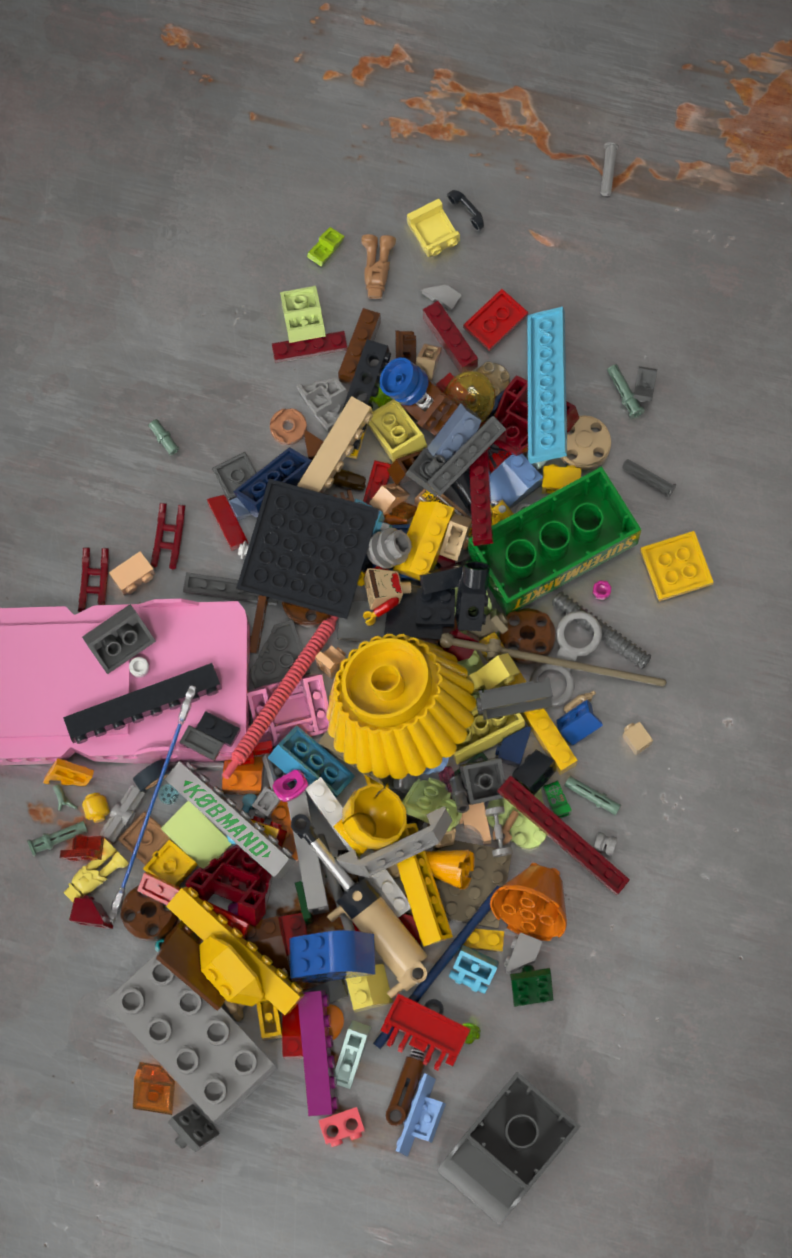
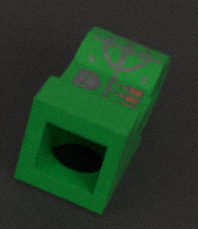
M558 780L544 785L543 790L550 810L560 819L570 816L572 810Z

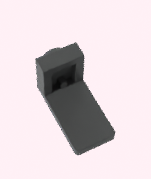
M639 366L633 398L640 402L652 401L657 369Z

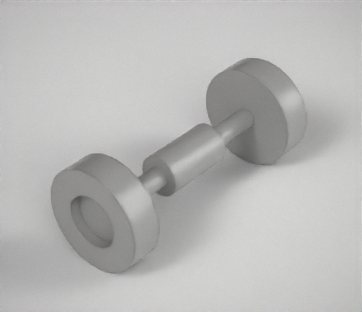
M503 806L485 810L486 817L494 816L495 837L499 842L500 849L492 851L493 857L513 854L511 847L503 848L502 825L499 824L498 815L505 813Z

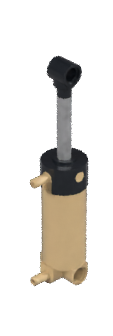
M303 814L294 816L291 820L292 830L300 839L304 838L345 890L342 893L343 896L336 901L339 907L327 917L333 922L345 913L361 932L374 934L375 951L399 982L387 992L390 998L396 996L403 989L407 992L417 983L424 981L427 977V970L421 961L428 955L382 898L381 893L370 879L366 877L361 882L357 881L354 883L313 831L315 827L309 818ZM298 819H304L307 825L305 829L298 830L295 827V822ZM415 968H421L423 971L422 976L414 978L412 971Z

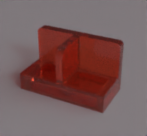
M78 834L73 839L72 850H60V858L72 862L102 860L104 837H87Z

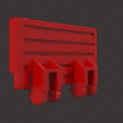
M399 993L380 1030L389 1034L391 1028L394 1027L387 1042L389 1047H392L399 1031L405 1034L398 1047V1051L401 1053L404 1051L411 1036L412 1039L409 1045L422 1052H425L427 1046L431 1045L423 1061L425 1065L430 1063L435 1049L440 1051V1057L434 1065V1069L439 1071L447 1054L449 1055L445 1063L452 1067L454 1066L471 1031L470 1028Z

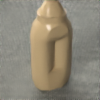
M592 691L591 693L578 695L565 705L563 711L568 713L584 701L588 700L590 702L596 692Z

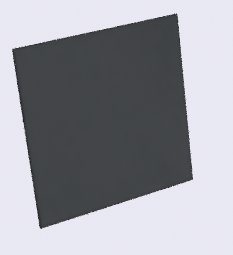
M411 585V593H403L400 603L387 612L384 635L393 634L397 636L404 634L414 638L440 640L443 626H416L417 588H422L421 586Z

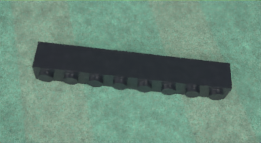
M213 663L63 717L71 741L81 744L88 741L90 737L105 735L106 731L112 729L120 730L125 727V724L131 722L139 723L144 720V717L150 715L153 717L163 713V710L169 708L171 710L177 709L184 703L186 693L191 685L196 687L191 703L198 701L204 695L212 696L217 694L218 690L222 688Z

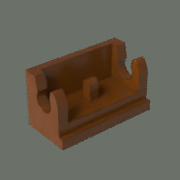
M395 330L396 358H406L416 365V335H414L413 331Z

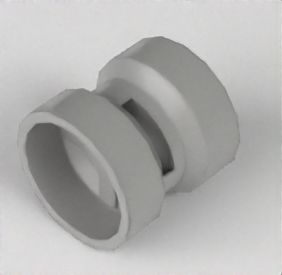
M598 832L594 849L612 856L617 837H608L604 833Z

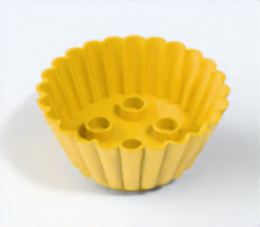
M386 634L383 638L375 636L370 642L364 641L360 643L358 649L351 650L348 658L341 662L329 695L326 718L329 721L328 734L334 738L333 745L335 750L343 752L346 763L357 764V769L361 773L372 771L373 775L377 778H385L391 775L394 779H403L408 773L412 776L423 774L426 767L430 769L437 768L442 763V758L454 755L457 748L456 744L465 741L467 737L466 728L470 727L474 722V716L471 711L476 707V699L471 695L474 691V684L471 680L467 679V669L457 663L455 655L444 651L442 647L404 634L397 636Z

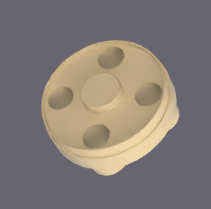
M582 415L579 416V420L571 428L574 433L571 435L567 434V456L573 454L576 458L573 460L567 456L560 458L565 466L573 465L581 468V470H591L605 463L611 449V436L607 427L600 420L592 416ZM595 427L598 428L600 431L596 433L593 432L591 429ZM600 452L603 456L596 457L594 453Z

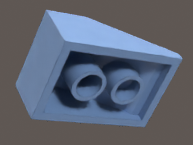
M512 454L490 474L491 501L495 500L498 502L503 499L508 507L512 509L542 485L543 477L523 454L518 456Z

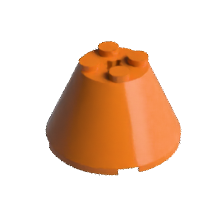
M531 863L530 867L497 889L491 897L490 906L495 917L498 920L501 918L508 924L507 928L518 935L523 933L541 941H551L552 937H561L566 930L567 916L563 881L560 877V872L555 868H547L537 863Z

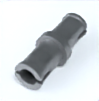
M453 776L449 780L452 788L451 796L455 800L457 811L465 813L469 810L466 798L467 791L463 787L461 777Z

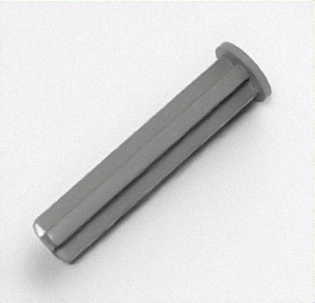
M613 142L604 144L606 151L600 192L603 196H610L612 191L616 150L619 148V145Z

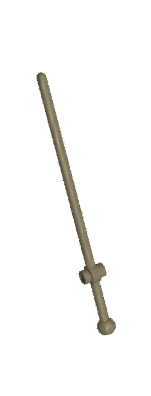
M443 633L440 638V645L444 648H449L453 645L487 653V659L489 660L494 659L498 655L509 653L510 657L657 686H665L667 683L665 679L503 648L500 646L501 640L489 639V644L453 638L450 633Z

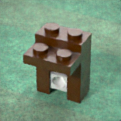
M428 378V387L423 397L415 404L409 406L401 404V406L418 420L417 424L436 436L459 404Z

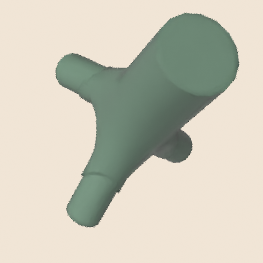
M60 784L55 785L53 789L58 798V810L61 811L63 805H68L76 810L77 806L68 800Z

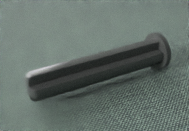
M629 459L622 466L627 472L666 493L667 497L671 496L676 487V484L667 482Z

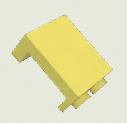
M440 199L407 214V223L428 257L436 256L442 250L448 247L452 248L460 242V233L454 229L445 214Z

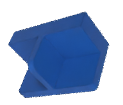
M588 700L556 720L558 731L571 745L576 744L603 726L602 721L593 714L592 704Z

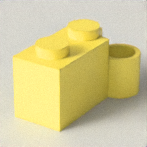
M509 653L496 656L477 672L467 676V679L473 682V693L482 688L488 690L502 687L504 684L505 686L515 681L514 677L520 672Z

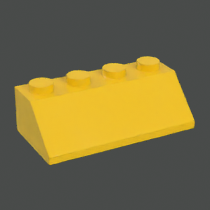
M419 502L407 532L412 546L408 553V558L404 563L394 566L393 571L420 581V575L434 570L449 522L455 514L453 507L439 502Z

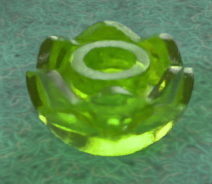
M473 1023L463 1024V1026L471 1029L465 1041L466 1044H472L474 1040L480 1038L481 1030L477 1025Z

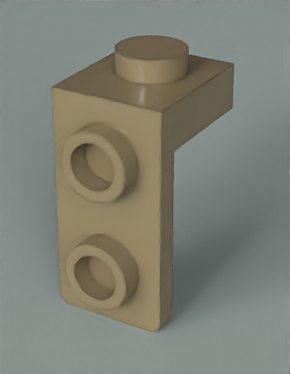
M495 608L486 615V623L482 625L481 631L469 632L477 635L480 641L494 632L500 631L502 634L506 632L509 620L504 613H500Z

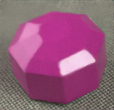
M599 580L594 584L593 595L597 599L605 600L610 596L612 587L607 581Z

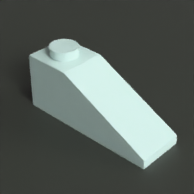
M354 1020L350 1024L333 1075L336 1076L337 1085L351 1089L367 1044L371 1026Z

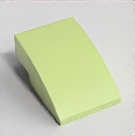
M316 286L280 292L289 343L326 336Z
M189 801L161 828L201 868L208 866L214 858L219 859L232 846L216 826Z

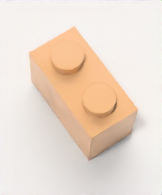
M140 551L110 571L109 574L123 595L136 591L143 582L147 583L152 580L155 572Z

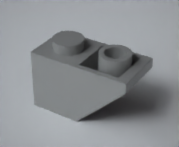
M520 933L519 937L515 936L511 944V948L514 949L512 955H507L503 965L507 967L505 973L510 974L522 969L526 965L535 963L543 941Z

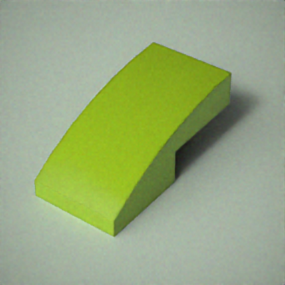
M329 227L319 237V242L308 252L307 258L322 267L342 243L345 236Z

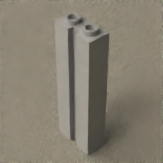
M306 791L297 798L287 801L291 820L294 816L303 814L312 823ZM298 819L295 822V827L298 830L305 829L307 825L304 819ZM293 831L308 911L312 915L329 912V906L319 857L304 838L300 839Z

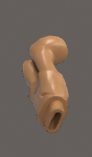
M370 234L363 235L361 242L367 249V265L364 275L368 298L382 299V293L385 291L388 271L390 269V262H388L389 252L395 246L396 238L390 235L380 237V259L376 262L378 238Z

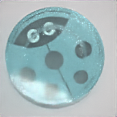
M164 785L160 788L158 796L163 804L172 805L178 800L179 794L172 785Z

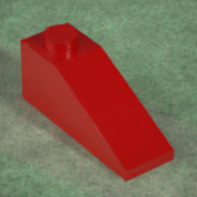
M298 1004L290 1013L286 1015L282 1013V1055L284 1059H303Z

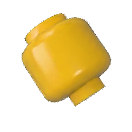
M98 792L87 795L82 802L86 819L94 820V823L104 821L105 817L110 813L106 796L100 795Z

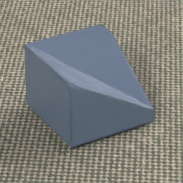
M237 497L229 500V504L238 521L251 515Z

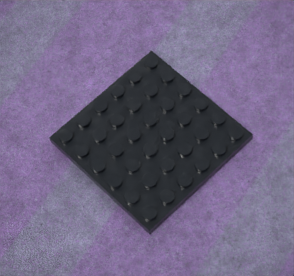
M269 479L236 588L347 620L380 510Z

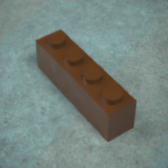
M365 308L362 309L338 372L340 382L351 385L366 340H375L381 324L380 313Z

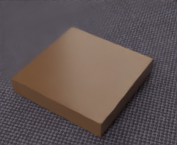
M145 811L117 839L132 854L147 814ZM151 816L136 855L144 865L153 858L152 855L156 850L159 851L168 840H171L161 830L162 826Z

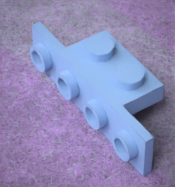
M425 1073L419 1081L418 1091L412 1100L409 1116L404 1122L402 1135L397 1141L396 1152L407 1157L415 1137L432 1143L446 1105L443 1102L429 1098L436 1079Z

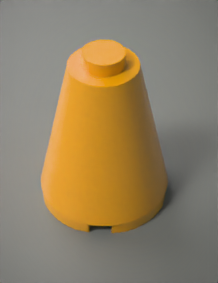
M469 850L425 851L433 877L458 889H467L472 879L468 877L469 872L474 871L475 858L473 852Z

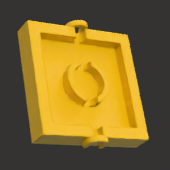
M168 840L159 851L156 850L153 853V858L145 865L143 870L175 886H179L198 864L171 840Z

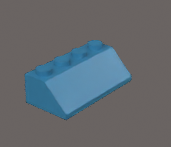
M297 725L275 747L268 757L285 774L295 769L300 770L305 776L308 786L321 777L335 798L341 794L355 777L350 770Z

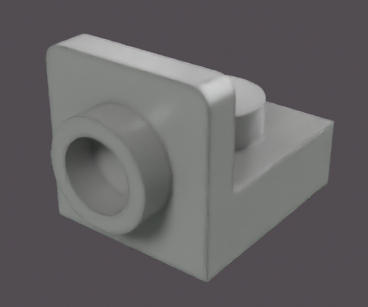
M266 786L252 804V807L255 810L254 814L263 819L266 817L270 820L272 812L281 800L277 797L276 793Z

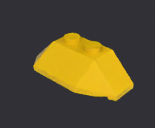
M211 934L199 945L201 972L227 1002L253 1007L265 997L258 976L230 944Z

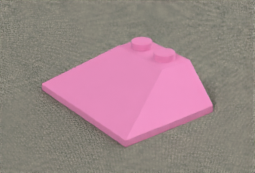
M322 674L302 677L258 743L271 740L272 746H276L296 725L310 737L327 731L329 721L326 718V712L329 704ZM280 682L264 685L247 693L253 722Z

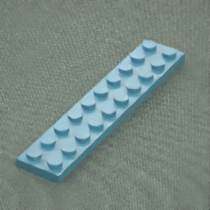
M563 307L527 315L528 460L530 464L567 456L565 311Z

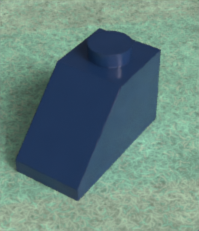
M527 726L504 738L502 745H497L495 755L501 758L502 763L517 768L521 766L531 727Z

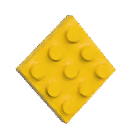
M695 531L640 548L659 602L713 585L714 583Z

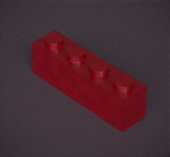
M436 301L424 308V321L460 374L463 376L477 368L478 357L440 302Z

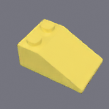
M393 399L372 412L373 417L368 426L392 462L427 448L424 435L396 400Z

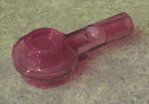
M445 766L441 772H438L441 782L447 785L448 792L452 793L449 780L455 776L451 766Z

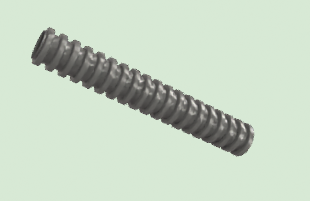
M563 591L559 592L552 601L553 606L556 605L558 610L561 609L562 613L566 612L567 615L576 611L589 613L588 609L584 610L582 605H578V602H573L574 599H569L568 595H563ZM575 619L577 620L576 623H581L582 627L585 626L587 631L591 630V633L594 634V628L588 621ZM602 619L598 620L602 629L601 641L605 640L606 644H610L611 648L614 647L615 651H620V654H624L626 659L630 658V661H634L636 666H640V669L648 664L651 654L647 655L645 650H641V647H636L637 644H632L631 640H626L627 637H622V634H618L616 629L612 630V627H608L606 622H602Z

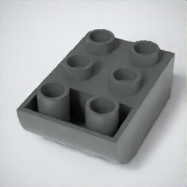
M516 1072L448 1154L437 1171L498 1225H501L581 1126L521 1074Z

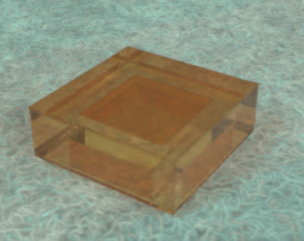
M403 501L392 509V515L409 520L415 515L417 507Z

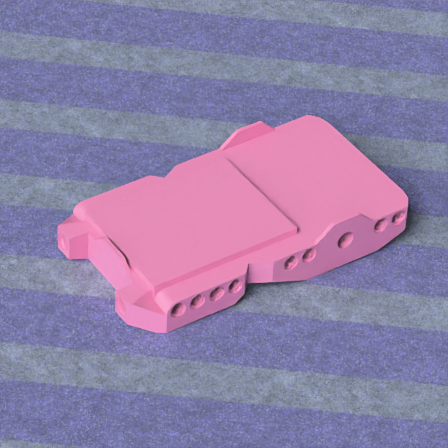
M182 598L154 599L141 604H131L156 642L107 674L82 636L130 604L94 605L76 615L66 606L0 608V765L54 764L57 758L68 760L75 752L99 762L154 763L161 759L166 760L178 723L182 724L169 762L231 760L232 752L249 729L247 693L249 692L250 623L245 609L238 601L196 602ZM136 657L146 659L149 664L148 674L141 678L133 676L129 670L131 660ZM213 663L222 689L218 690L219 692L215 695H204L198 701L191 703L183 722L179 721L182 703L181 707L171 710L169 708L163 710V713L153 717L150 715L144 717V720L139 723L131 722L125 724V727L120 730L112 729L106 731L105 735L90 737L84 743L77 744V742L73 743L71 741L63 717ZM205 711L241 730L232 747L223 745L215 761L180 744V740L188 726L196 728Z

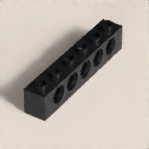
M366 340L343 409L351 396L357 399L359 395L365 394L367 397L361 402L370 406L373 410L372 401L379 392V387L377 386L385 363H389L391 358L388 345ZM372 360L379 361L376 366L369 365ZM366 377L373 378L370 383L363 382ZM365 424V426L362 429L364 430L363 433L366 430L367 424ZM361 439L355 440L352 445L354 448L351 454H354L355 449H359Z

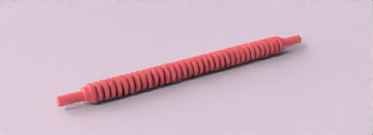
M331 616L320 624L232 752V761L222 774L224 778L229 779L236 767L245 763L254 747L262 738V735H264L286 703V700H288L299 684V681H301L312 665V662H314L316 655L322 650L335 631L338 617Z

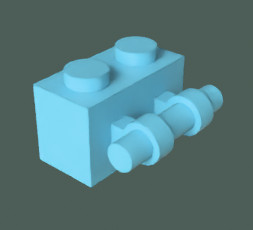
M463 945L453 966V969L460 972L457 973L451 970L449 978L455 980V983L459 985L462 983L472 988L471 990L476 993L479 991L485 994L488 987L481 984V982L490 985L498 968L499 961ZM465 974L475 978L476 980L474 981L466 977Z

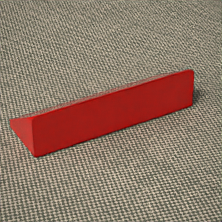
M220 495L207 499L208 505L231 551L238 549L244 541L248 544V540L226 496Z

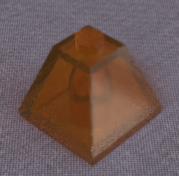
M140 1062L134 1077L133 1109L172 1115L175 1081L160 1065Z

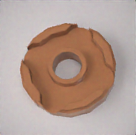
M292 408L279 410L270 421L271 435L277 442L285 445L296 444L302 440L304 432L307 430L306 419L303 414ZM289 422L294 426L291 430H285L283 428L284 424Z

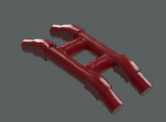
M167 503L159 504L158 523L150 563L153 568L158 566L161 549L172 550L169 568L172 570L176 569L180 555L186 505H178L176 525L165 524ZM164 531L175 532L173 543L162 542Z
M83 547L78 612L85 610L88 599L87 594H98V605H106L109 548H101V568H90V547ZM89 576H100V585L88 586Z

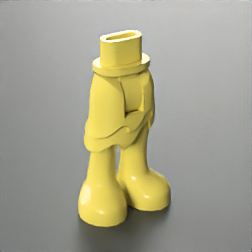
M106 838L100 841L101 851L74 875L72 883H69V887L63 892L72 902H74L75 897L83 898V895L94 891L104 881L108 880L106 877L116 869L125 868L129 865V862ZM113 856L111 861L103 869H101L100 871L96 870L108 858Z

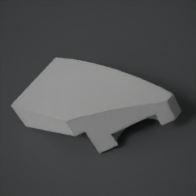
M447 284L425 288L421 291L430 300L439 301L449 311L453 309L461 297L459 292Z

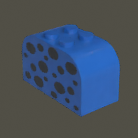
M340 930L297 936L289 939L290 980L320 983L375 975L374 934Z

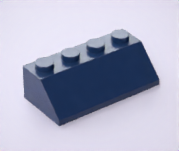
M289 447L233 492L251 515L257 518L269 479L297 486L312 460Z

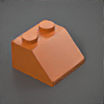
M254 756V764L237 766L229 779L222 776V791L224 795H260L263 790L264 781L262 757ZM232 760L224 761L223 772Z

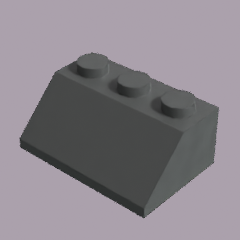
M131 604L82 636L107 674L156 642Z

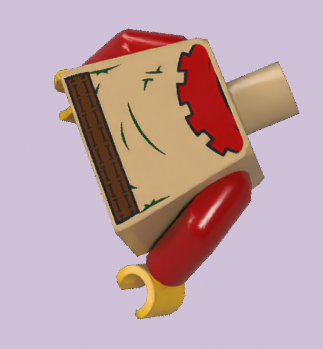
M377 566L367 569L365 573L361 572L358 586L365 585L370 610H373V612H364V619L371 617L365 623L368 626L373 625L376 622V616L379 618L400 603L403 593H411V583L400 582L397 571Z

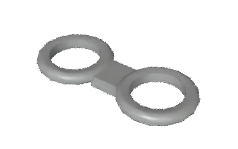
M584 611L571 612L564 616L556 630L557 642L561 648L555 658L576 662L579 656H586L594 652L602 638V629L598 620L590 613ZM575 619L586 620L594 628L593 641L584 648L577 649L571 647L564 638L566 626ZM544 663L533 671L529 682L534 681L536 683L540 675L547 670L561 672L567 681L566 691L561 697L551 700L553 707H559L566 703L573 695L575 683L571 673L572 669Z

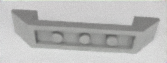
M445 806L427 814L430 823L429 827L362 859L353 849L336 857L337 861L347 873L370 877L439 844L449 828L452 818Z

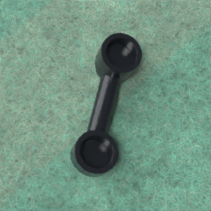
M451 190L447 193V197L453 205L456 206L461 202L474 216L470 219V222L477 231L484 228L481 212L476 209L462 192Z

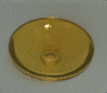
M466 371L460 373L449 382L445 389V392L459 405L461 403L475 412L481 419V422L489 416L494 407V386L489 378L480 372Z

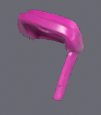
M295 769L276 779L272 787L277 797L281 801L287 802L302 794L308 787V782L303 773ZM297 780V785L291 789L287 783Z

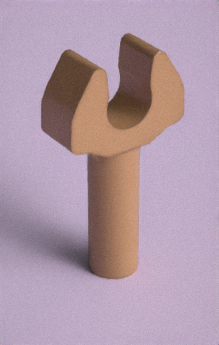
M512 810L502 827L503 834L505 835L503 846L512 840L510 829L520 814L515 810ZM493 831V841H495V831Z

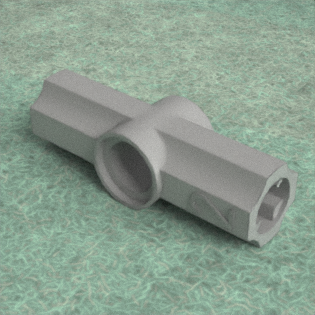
M131 785L122 800L113 807L110 818L100 832V836L114 844L125 826L127 827L132 822L136 814L135 811L146 794L141 792L139 788Z

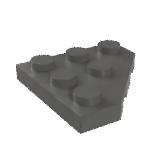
M292 619L274 625L268 640L262 647L255 664L250 670L255 689L282 681L303 651ZM310 669L307 670L305 675L311 674Z

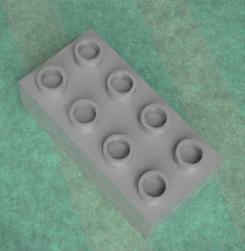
M157 952L117 989L105 1003L215 1124L219 1125L266 1081L277 1068L222 1007L218 1011L160 963L156 959Z

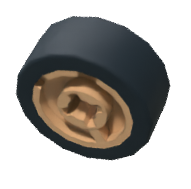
M164 759L147 766L133 778L141 792L157 785L165 763ZM167 766L163 780L172 771L169 766Z

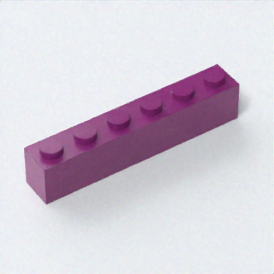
M325 990L304 992L305 995L298 1002L308 1116L335 1114L336 1109L339 1108L338 1097H335L334 1091L337 1088L336 1076H333L332 1069L335 1068L334 1056H331V1047H333L332 1035H329L331 1017L327 1015L329 996L325 993Z

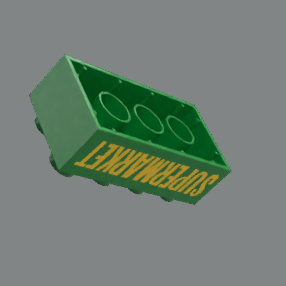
M601 466L493 525V544L474 546L472 537L469 538L468 554L472 561L483 562L490 566L488 587L505 616H507L510 612L523 608L634 547L639 542L641 528Z

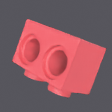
M357 1107L318 1120L326 1145L331 1144V1147L343 1144L342 1140L349 1137L351 1141L363 1137L362 1133L365 1132ZM350 1119H355L358 1122L355 1130L347 1129L346 1124ZM331 1126H336L339 1130L338 1135L335 1137H330L327 1134V1130Z

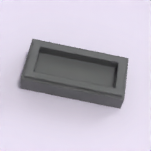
M190 725L180 740V744L213 761L216 760L224 745L223 742Z

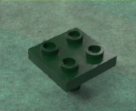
M526 965L522 968V972L510 974L514 1007L554 1001L550 968L534 970L532 965Z

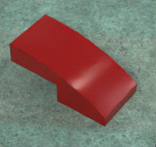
M271 740L257 743L245 763L241 765L254 764V756L272 753Z

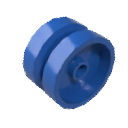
M406 358L392 360L381 373L380 388L382 392L402 405L409 406L417 403L427 390L428 376L426 372Z

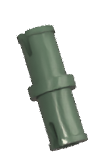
M158 419L153 420L148 425L156 435L158 443H162L169 455H173L179 450V447L170 437V432L164 429Z

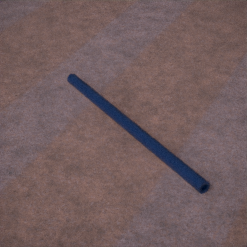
M498 885L431 968L426 979L420 982L409 996V999L418 1003L491 910V897L500 888ZM394 1027L391 1028L389 1034L381 1032L373 1044L381 1050L390 1038Z

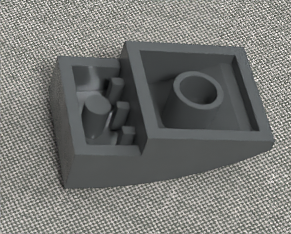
M353 601L348 619H338L337 639L362 643L364 641L370 642L375 636L383 638L387 613L379 618L376 616V622L368 626L365 622L371 617L364 619L363 614L366 611L373 612V610H370L369 601Z

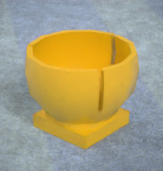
M369 784L351 794L342 809V819L333 827L350 847L356 851L358 856H361L367 849L378 850L399 839L407 825L406 809L399 796L388 787L384 788L383 785Z

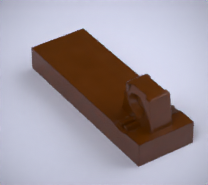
M261 595L258 597L252 635L250 636V653L259 654L269 599Z

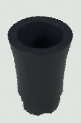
M468 470L451 487L471 513L470 470Z

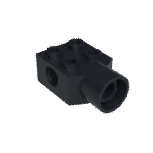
M478 561L463 563L455 611L458 630L481 631L482 625L486 623L484 607L488 605L486 591L488 589L490 566L486 563Z

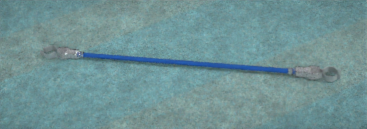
M192 685L189 687L186 693L185 700H183L182 705L180 707V713L178 716V726L176 728L171 746L169 748L164 766L162 768L157 786L155 788L150 806L148 808L122 886H120L112 902V910L108 916L112 924L114 923L117 917V912L122 907L123 899L125 896V886L129 878L134 860L136 858L141 840L143 838L148 820L150 818L155 800L157 798L181 726L187 719L188 713L191 710V700L193 699L196 687Z

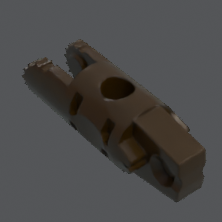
M341 469L333 477V484L358 491H363L366 488V477L354 472Z

